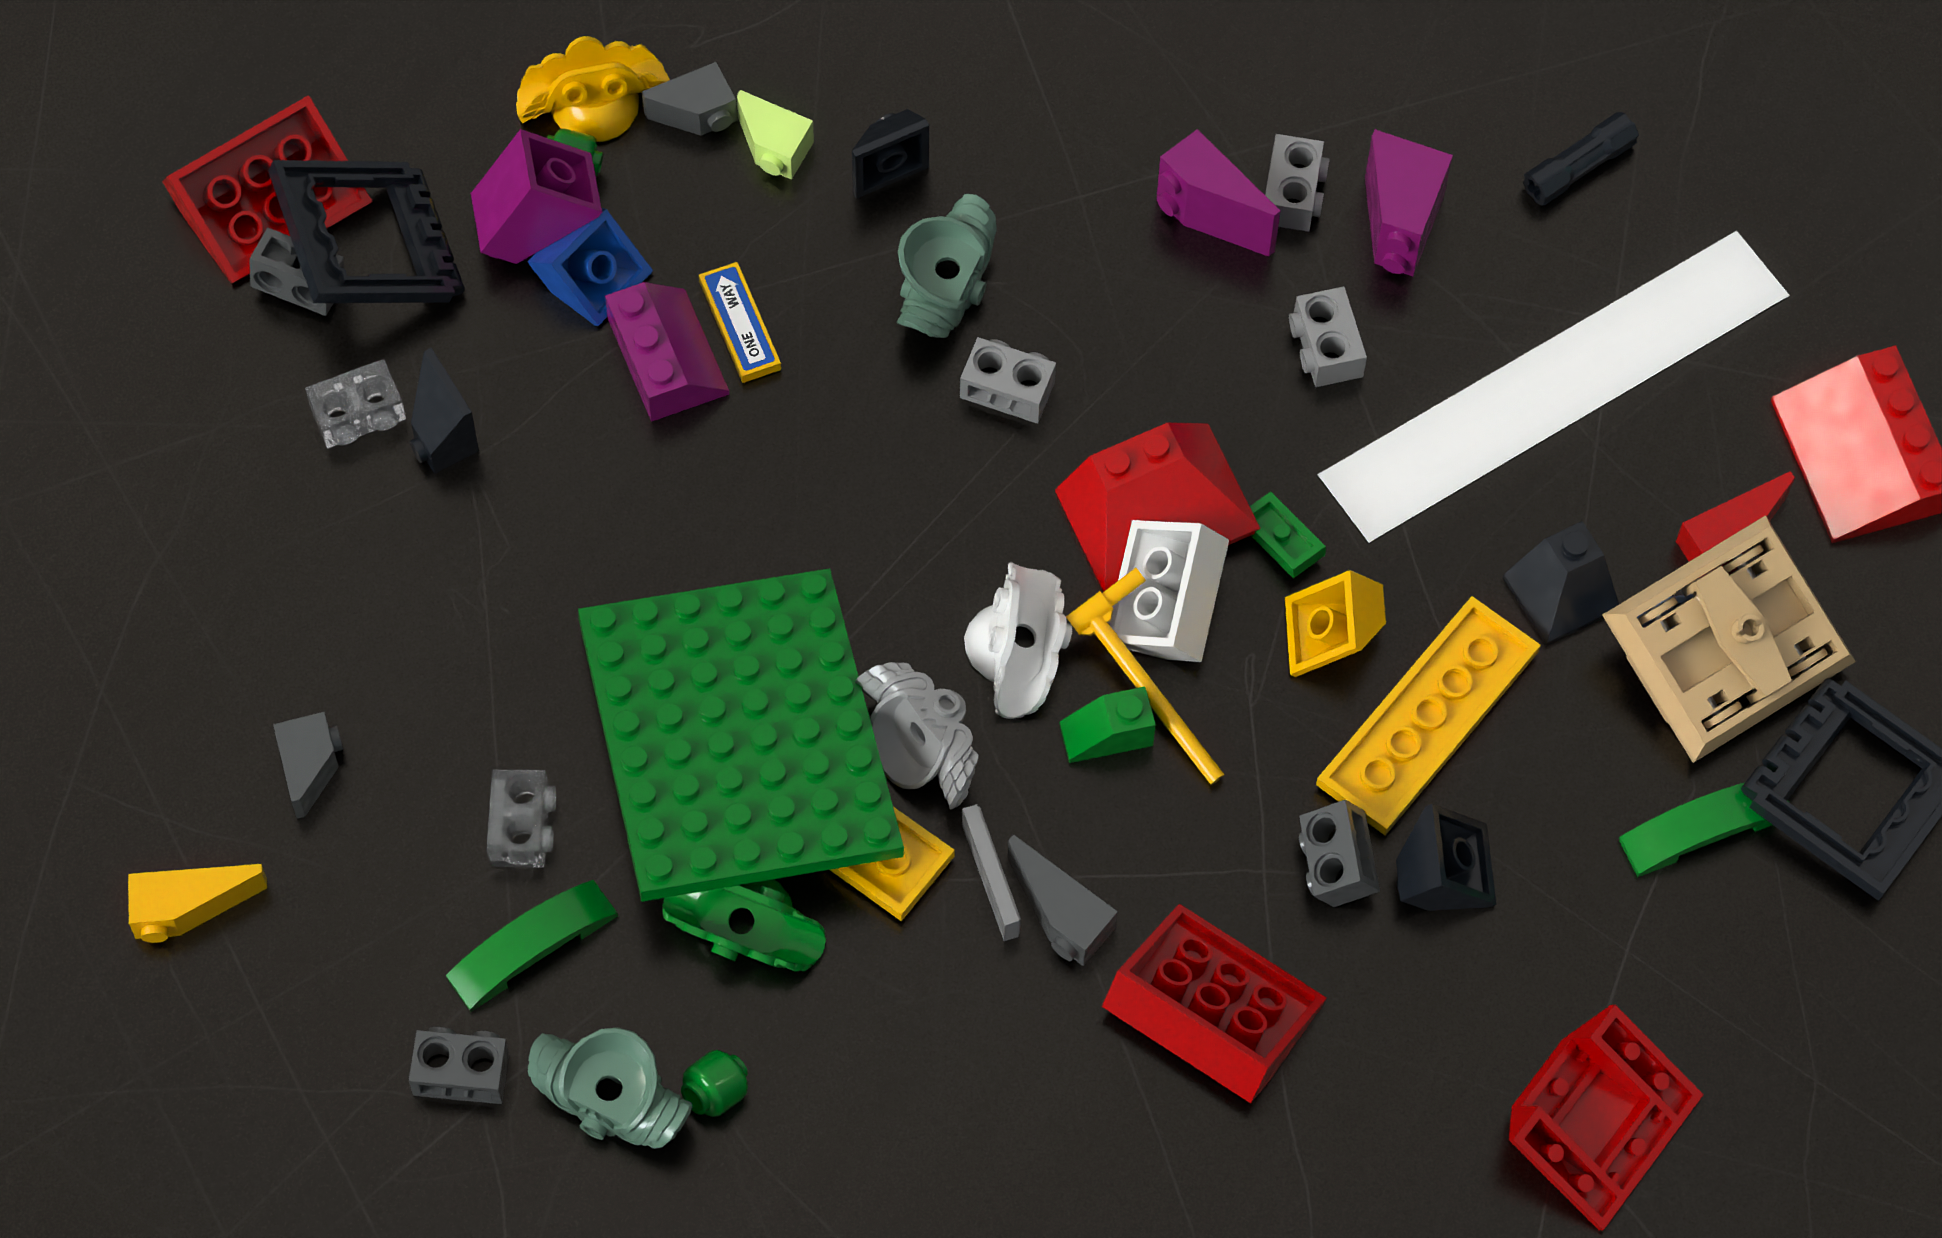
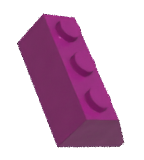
M643 282L605 295L608 321L651 422L729 395L727 384L685 289Z

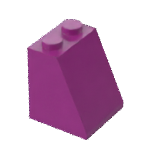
M522 129L518 131L471 192L480 252L515 264L593 221L602 213L591 153Z
M1376 129L1371 139L1365 174L1374 264L1383 266L1384 269L1391 273H1404L1414 276L1445 196L1453 155Z

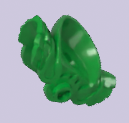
M775 879L666 897L663 900V916L666 921L674 923L682 931L714 943L711 952L736 961L740 953L774 967L788 968L792 971H806L817 962L825 948L826 934L823 926L816 920L806 917L794 909L789 894L781 883ZM741 908L750 910L755 920L753 928L745 934L735 933L729 923L732 913Z

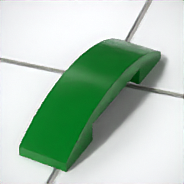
M1744 783L1673 808L1620 836L1619 842L1637 877L1676 863L1680 855L1744 830L1753 828L1754 832L1772 826V824L1749 808L1753 801L1743 794L1741 787Z
M594 880L582 883L544 901L504 926L463 958L446 975V978L470 1012L506 990L508 988L507 981L579 935L581 940L618 917V912Z

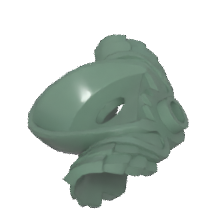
M964 194L954 204L952 211L948 213L947 217L939 216L921 219L911 225L902 235L898 248V257L901 272L905 276L900 296L904 297L905 300L900 310L902 314L898 318L897 324L914 328L922 333H926L930 337L946 338L950 330H954V327L959 325L965 309H969L972 304L977 306L980 304L987 285L986 282L981 281V278L990 261L994 238L997 232L996 216L984 199L974 194ZM950 260L959 266L960 271L952 279H943L937 275L935 269L940 262Z
M618 1027L599 1029L582 1038L577 1044L566 1039H560L553 1034L542 1033L534 1041L530 1049L528 1074L533 1085L559 1108L577 1115L582 1121L580 1128L594 1138L603 1140L605 1135H617L634 1145L642 1144L643 1146L648 1145L652 1148H660L675 1138L677 1132L681 1130L691 1113V1102L681 1099L680 1095L672 1092L669 1088H664L660 1084L662 1078L657 1073L654 1053L647 1042L633 1031ZM608 1078L622 1085V1093L615 1100H602L596 1094L598 1083Z

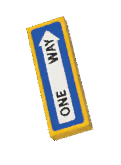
M738 262L699 274V283L742 383L780 371L781 362Z

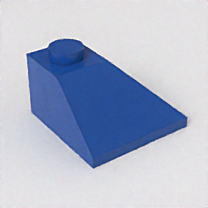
M602 208V213L598 218L538 251L527 261L552 294L595 326H599L608 317L605 295L640 284L653 272L652 268L612 215L604 208Z

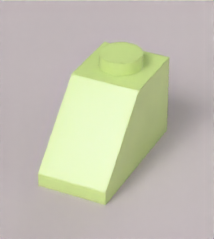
M740 90L737 95L738 119L755 164L771 175H782L792 180L814 143L813 121Z

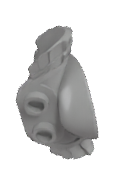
M889 662L883 665H876L870 670L865 671L856 679L855 683L862 687V691L878 703L871 715L870 721L885 776L893 784L903 789H918L937 775L940 787L943 790L944 799H947L950 810L958 807L968 795V789L971 779L975 774V767L979 756L971 747L973 736L970 729L962 724L966 715L964 699L952 690H934L932 679L925 673L914 672L908 663Z

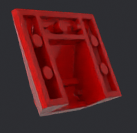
M1167 422L1090 455L1055 489L1059 502L1102 592L1115 584L1119 579L1132 520L1200 523L1229 539L1228 545L1255 534L1256 530L1260 529L1209 424Z
M1613 1004L1561 1040L1512 1105L1509 1141L1598 1230H1604L1704 1094L1616 1004Z

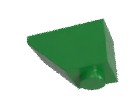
M1145 686L1102 695L1059 722L1069 763L1150 747L1154 743L1156 724Z

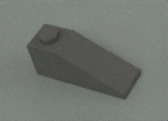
M1013 835L1008 840L1007 858L1049 941L1052 942V948L1062 958L1068 961L1075 959L1084 966L1115 930L1118 911Z

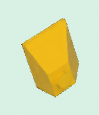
M1348 570L1285 597L1290 675L1294 677L1300 676L1361 651L1386 624L1383 584Z

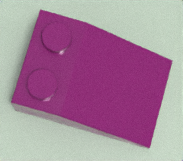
M1198 129L1160 156L1156 199L1165 214L1168 216L1174 215L1186 227L1268 257L1275 252L1281 210Z

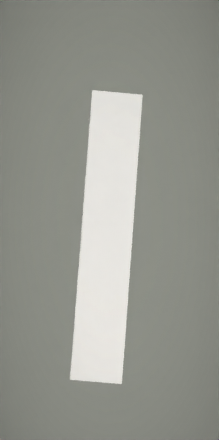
M1735 231L1317 475L1370 543L1790 295L1738 231Z

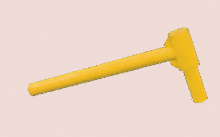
M1135 567L1103 593L1097 592L1067 615L1066 618L1079 635L1091 636L1095 633L1136 688L1145 686L1151 708L1210 785H1213L1224 776V773L1108 623L1112 620L1113 606L1146 581Z

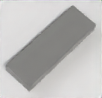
M977 804L963 808L962 827L1003 940L1007 941L1019 937L1021 918L981 808Z

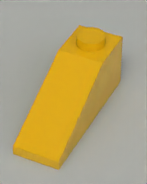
M262 864L128 874L129 925L135 939L158 943L167 940L168 937L181 936L267 889V878Z

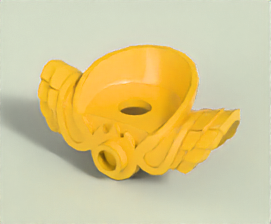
M582 36L569 44L565 55L561 53L550 54L542 60L541 64L531 65L527 68L517 92V114L520 121L524 123L542 114L552 112L555 122L561 129L566 128L590 134L596 138L597 142H605L620 136L630 128L638 114V93H642V91L667 82L670 79L662 63L642 44L629 46L623 41H614L604 47L598 39Z

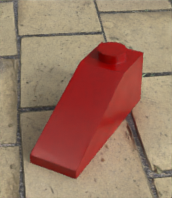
M1789 471L1683 522L1676 543L1687 560L1690 562L1765 515L1770 522L1788 497L1795 479L1794 475ZM1733 559L1729 560L1728 562H1726V563H1724V564H1722V565H1720V566H1724L1725 564L1729 563V562L1732 561ZM1738 567L1728 572V574L1733 573Z

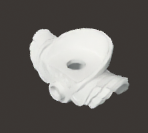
M1012 562L1008 563V574H1006L1004 588L999 587L997 589L993 605L984 608L973 618L964 636L965 651L972 666L986 679L994 682L995 713L1007 719H1016L1032 714L1045 702L1057 672L1058 652L1060 648L1066 649L1072 635V625L1067 623L1066 616L1062 614L1064 594L1061 593L1060 578L1045 570L1024 568ZM1016 627H1026L1033 633V646L1023 648L1014 642Z

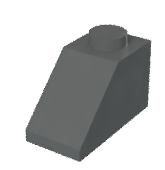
M716 62L642 91L644 114L648 120L700 136L711 131H722L729 127L731 123L738 121L736 98Z
M325 712L273 724L296 818L307 815L339 768L335 752L343 750L337 725L328 726Z

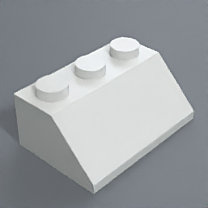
M1132 520L1118 580L1136 567L1146 581L1113 606L1112 620L1108 622L1129 650L1166 660L1202 661L1229 539L1200 523Z

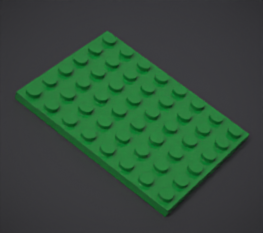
M830 568L578 608V619L641 902L903 857L904 846L862 687L855 683L859 676Z

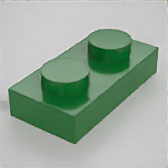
M1269 492L1250 506L1260 526V529L1256 530L1255 534L1251 535V537L1292 578H1295L1326 555V546L1272 492Z

